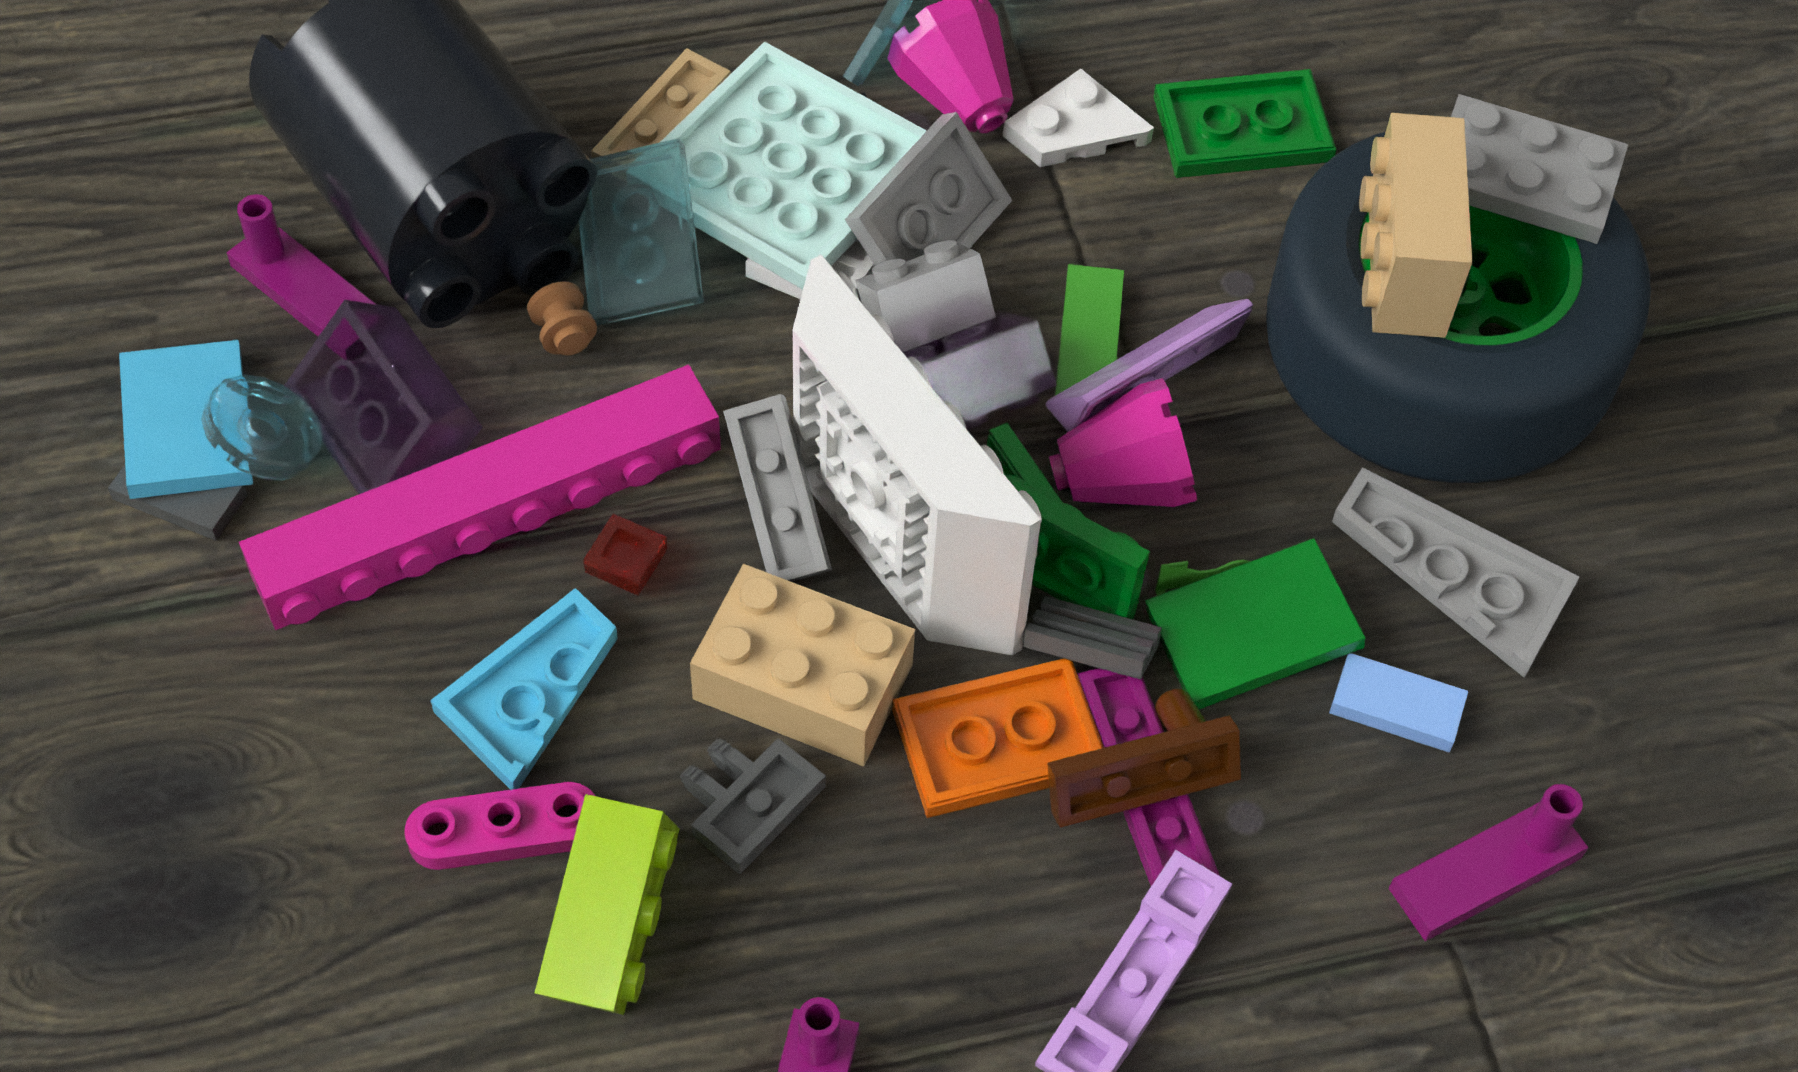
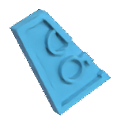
M575 588L431 700L433 712L510 790L519 789L617 641L616 626Z

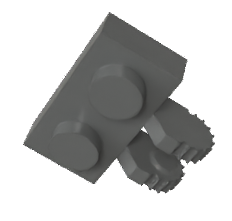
M717 738L708 747L707 751L714 764L734 780L727 789L694 765H690L680 774L681 782L688 789V792L707 807L691 824L692 836L739 875L826 787V775L779 738L754 762L739 750L733 748L730 743Z

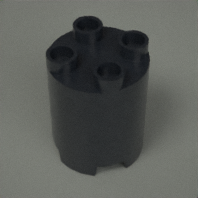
M328 0L329 3L311 16L292 36L285 47L272 35H261L252 57L249 73L250 92L256 108L395 292L406 301L423 325L428 328L449 326L466 316L475 305L515 284L524 293L534 295L541 288L552 283L565 282L577 266L579 254L568 237L576 227L584 211L590 190L596 181V167L458 0Z

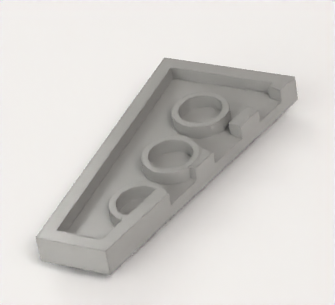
M1363 467L1338 505L1332 520L1337 527L1524 678L1579 579V576Z

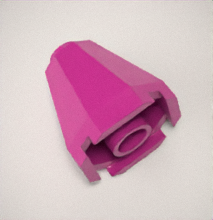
M942 0L925 7L915 16L920 26L909 34L904 25L893 35L887 59L895 73L943 114L957 112L968 131L976 132L979 130L980 133H988L997 129L1007 120V113L1010 111L1014 100L998 15L989 0H978V2L977 0Z
M1163 378L1139 384L1057 439L1060 453L1049 456L1058 491L1070 488L1073 501L1176 507L1197 501L1196 492L1192 486L1195 485L1181 427L1177 415L1171 416L1168 403L1173 401L1169 388Z

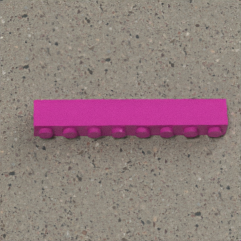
M688 364L239 542L249 573L274 629L278 630L290 624H303L314 619L322 611L349 600L358 601L365 599L381 587L406 577L424 575L438 564L463 554L478 553L486 549L492 542L519 531L535 530L551 518L576 508H589L597 504L603 497L630 486L639 487L648 484L658 475L682 465L700 463L712 453L721 450L719 416Z

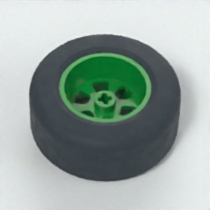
M1385 132L1357 142L1331 158L1307 182L1293 205L1286 222L1267 299L1266 323L1268 343L1273 362L1289 394L1305 415L1324 433L1359 457L1388 470L1431 481L1480 483L1517 477L1538 470L1560 459L1574 449L1592 432L1607 412L1641 341L1648 319L1651 288L1647 258L1638 234L1615 198H1612L1605 226L1597 244L1469 205L1472 265L1446 337L1372 332V307H1363L1362 305L1364 275L1366 270H1371L1370 259L1361 258L1362 231L1364 224L1369 223V212H1360L1359 199L1363 177H1373L1370 162L1374 138L1384 137ZM1491 287L1501 293L1511 303L1497 300ZM1489 323H1496L1514 332L1504 335L1482 336L1479 330Z

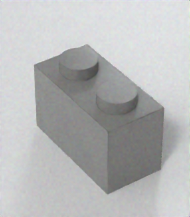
M945 240L927 246L924 249L925 255L909 261L892 259L879 263L872 268L873 274L855 280L861 303L871 315L878 314L885 320L893 335L894 343L902 352L993 319L996 316L980 253L957 243L955 240Z

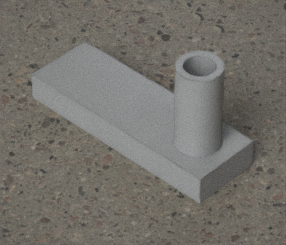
M778 394L723 411L766 572L792 582L831 571L832 567L786 397Z

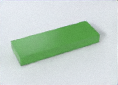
M1068 264L1055 396L1117 360L1124 270Z

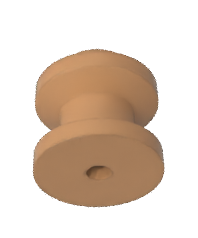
M556 282L538 290L527 304V312L531 321L536 325L543 326L539 337L544 349L549 353L566 356L577 354L589 345L597 332V324L593 316L589 312L581 310L584 304V296L580 288L574 283Z

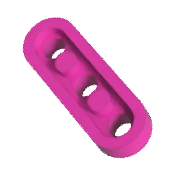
M563 782L433 800L420 805L410 814L405 825V839L413 859L423 867L434 870L570 852L585 794L595 796V794L582 784ZM565 805H572L578 808L577 812L570 817H561L556 814L558 809ZM501 814H508L513 817L512 821L505 826H496L491 823L496 816ZM444 823L448 825L446 831L440 835L426 833L433 824Z

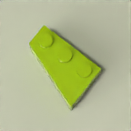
M585 794L535 994L624 1015L627 1002H637L645 975V963L640 962L647 936L652 937L657 927L662 898L659 896L666 873L673 862L680 830L663 811Z

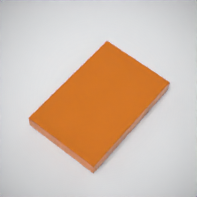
M1064 658L893 699L892 711L927 818L1049 788L1048 762L1104 748L1072 660Z

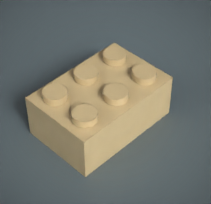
M1391 113L1384 137H1375L1373 141L1370 162L1373 177L1364 176L1360 189V212H1369V223L1364 224L1362 231L1361 258L1370 259L1371 270H1366L1364 275L1362 305L1363 307H1372V332L1445 338L1472 265L1464 118Z
M743 564L690 662L693 700L865 766L891 712L892 701L898 697L913 666L915 629Z

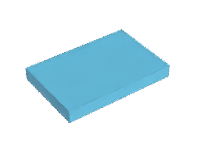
M239 340L119 353L126 486L130 499L253 484Z

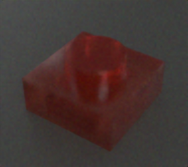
M612 514L583 559L585 573L639 596L667 551V538L662 534Z

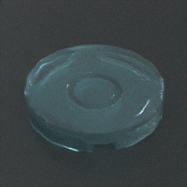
M240 375L223 380L212 391L205 402L201 418L206 438L214 449L219 444L229 454L226 461L238 470L261 479L286 480L295 477L298 471H305L312 464L321 448L323 437L317 416L305 400L288 387L265 377Z

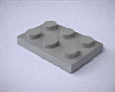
M1458 94L1451 117L1464 118L1469 205L1597 244L1605 226L1628 144Z
M954 112L942 114L846 217L845 221L875 265L892 259L909 261L925 255L924 249L927 246L940 241L955 240L957 243L971 248L1010 204L1012 199L958 113Z

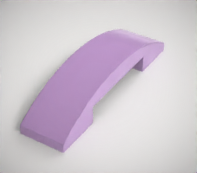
M1175 850L1143 898L1140 911L1076 1008L1071 1007L1038 1057L1035 1066L1044 1072H1116L1185 968L1231 890L1232 883Z

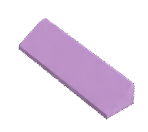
M1243 299L1203 309L1052 397L1046 402L1048 410L1067 432L1071 431L1139 384L1161 378L1165 381L1234 340L1250 315L1253 304L1249 299Z

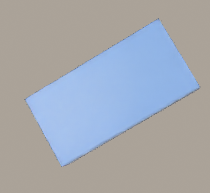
M1349 653L1346 657L1329 713L1450 752L1455 741L1468 691Z

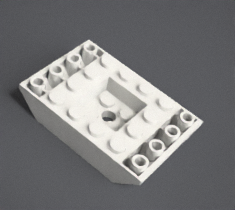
M822 255L811 259L793 326V426L812 494L928 641L1006 655L1016 654L1023 647L1040 524L1042 522L1037 504L1026 491L1021 490L1018 492L1006 478L1002 465L994 451L987 445L980 446L967 431L965 421L958 408L949 400L943 402L933 390L920 362L914 357L907 358L894 343L893 335L885 320L878 314L871 315L860 302L856 288L850 278L843 272L837 274Z

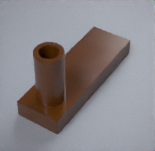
M1183 689L1169 690L1159 697L1155 706L1156 713L1167 729V732L1047 763L1051 812L1061 828L1241 780L1239 728L1230 715L1206 721L1187 691Z

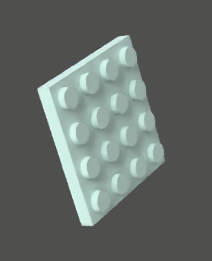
M764 41L627 173L629 188L803 290L811 259L822 255L832 266L857 240V237L845 221L846 217L922 137L926 130Z

